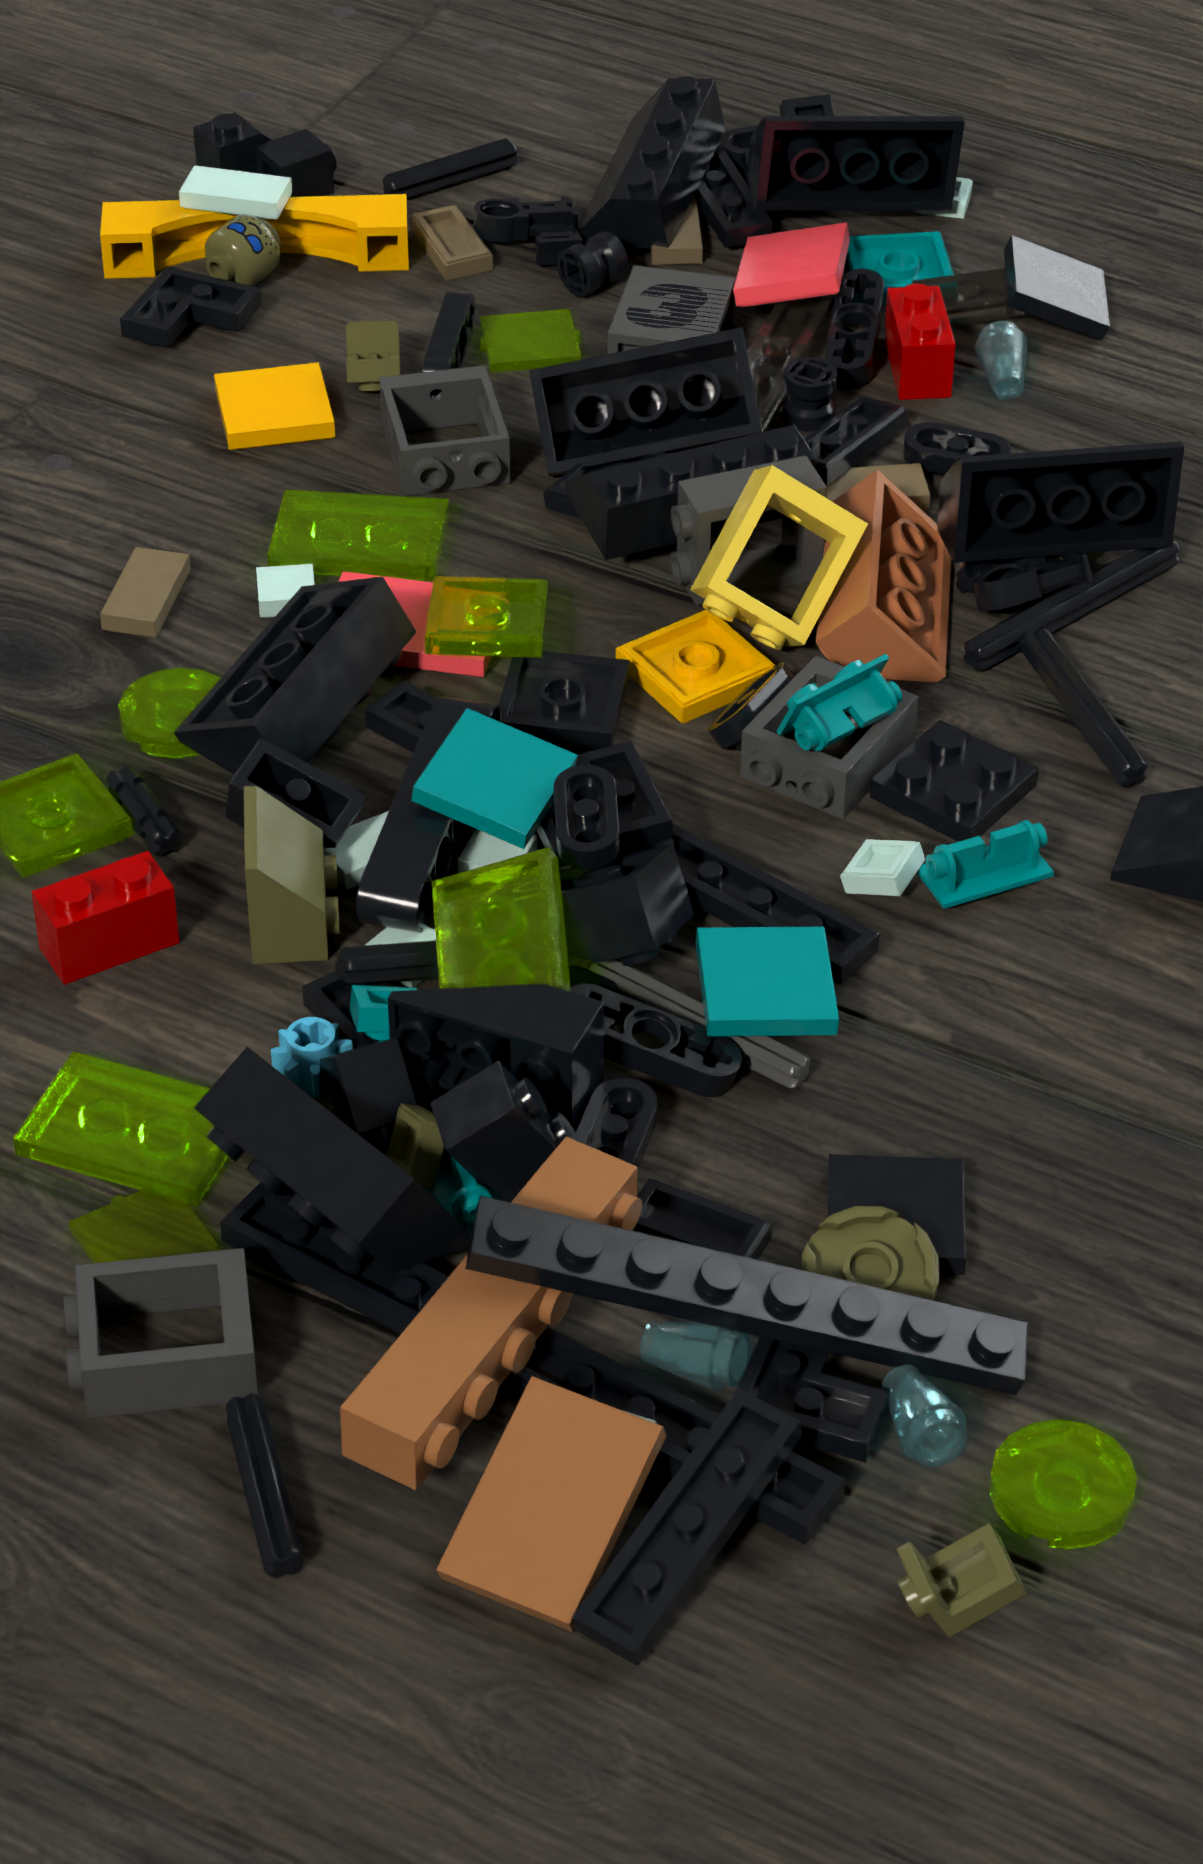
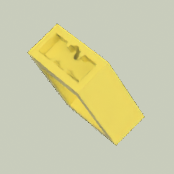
M773 465L755 469L690 590L705 599L702 607L711 614L729 622H733L736 617L751 626L753 630L750 635L767 647L780 651L783 646L805 645L868 523ZM767 505L831 543L791 620L726 582Z

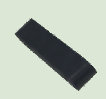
M441 696L436 698L362 875L356 902V915L360 923L419 933L423 931V928L419 927L420 922L427 926L466 824L411 801L413 786L466 708L501 722V711L498 705Z

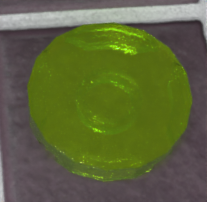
M180 667L158 670L137 679L124 690L118 704L123 736L129 742L132 738L140 743V750L153 756L182 758L199 755V753L179 742L173 732L221 677L204 670Z
M1057 1419L1033 1422L1011 1433L995 1452L989 1491L996 1513L1012 1531L1027 1539L1030 1538L1031 1533L1039 1538L1048 1539L1047 1546L1067 1550L1095 1546L1120 1531L1127 1522V1515L1133 1508L1137 1475L1130 1455L1112 1436L1089 1424Z

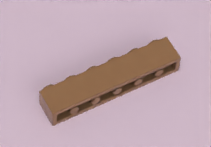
M565 1137L511 1203L633 1231L642 1210V1200L637 1197L638 1167L569 1137ZM466 1256L340 1407L342 1456L417 1491L435 1467L442 1469L448 1464L456 1451L459 1437L472 1420H481L487 1415L495 1401L498 1388L512 1371L518 1373L525 1367L533 1352L535 1341L547 1326H556L560 1323L568 1310L572 1293L465 1269Z

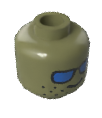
M245 214L234 217L211 233L205 242L207 271L212 277L255 286L272 274L280 264V238L271 224L264 219Z

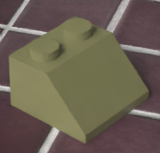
M244 786L245 879L252 963L266 964L328 960V935L340 934L338 896L326 897V893L338 892L336 855H324L323 830L258 786Z

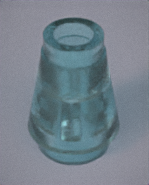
M998 321L991 323L980 332L979 339L975 345V351L993 388L994 394L1001 399H1013L1022 394L1025 388L1027 338L1011 322Z
M650 1321L644 1329L640 1344V1356L644 1363L654 1364L658 1368L717 1392L721 1391L725 1386L738 1387L749 1363L751 1343L748 1334L699 1322L661 1323Z
M902 1365L891 1370L885 1376L881 1388L889 1392L888 1408L903 1453L910 1459L929 1467L941 1466L955 1459L962 1452L967 1442V1420L964 1412L922 1375L916 1367Z

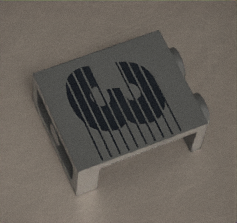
M634 265L608 331L607 354L716 333L720 331L721 326L732 327L735 308L733 291L735 277Z

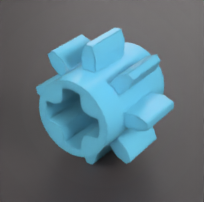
M319 1017L301 1018L293 1022L288 1029H280L278 1031L279 1047L271 1049L272 1066L312 1098H319L330 1094L320 1059L353 1049L352 1040H340L339 1024H331L329 1021Z

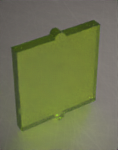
M569 309L480 316L482 332L480 350L486 351L490 372L537 369L581 360L578 345L580 343V331L574 329Z
M169 1179L127 1197L121 1195L114 1196L111 1200L112 1203L68 1222L69 1231L92 1263L222 1250Z

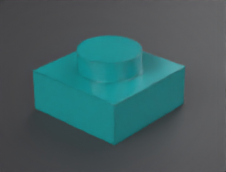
M352 985L350 1012L357 1032H365L368 1037L380 1041L390 1039L388 996L392 991L417 990V988Z

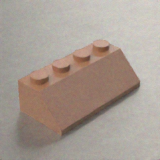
M877 469L833 501L868 523L818 618L816 643L829 661L839 663L844 667L856 660H861L866 664L887 654L889 660L880 673L884 679L938 682L946 677L951 556L937 530V524ZM826 540L824 542L823 558L829 546L831 545V543Z

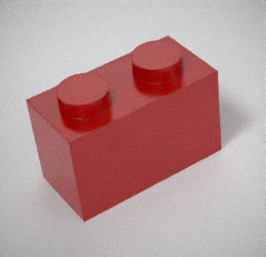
M910 284L905 287L887 288L884 343L899 400L951 398L955 340L940 286Z
M149 851L123 858L114 863L31 891L39 948L63 985L180 943L174 886Z

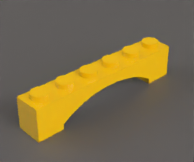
M406 194L290 197L278 219L260 218L270 223L276 230L281 242L280 253L306 254L340 260L357 265L358 272L409 270ZM180 200L103 202L100 239L104 278L155 277L156 271L167 268V266L170 267L206 258L205 242L210 234L234 217L240 215L180 207Z

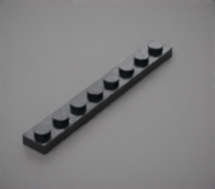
M480 1196L475 1210L465 1267L468 1270L1012 1395H1017L1025 1381L1027 1322Z

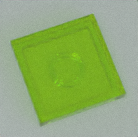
M434 577L425 632V654L542 657L548 604V580Z
M78 753L0 782V849L22 878L133 836L132 819Z

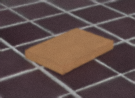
M531 1376L436 1569L438 1575L442 1580L574 1633L575 1625L572 1616L594 1588L602 1574L667 1435L664 1427Z

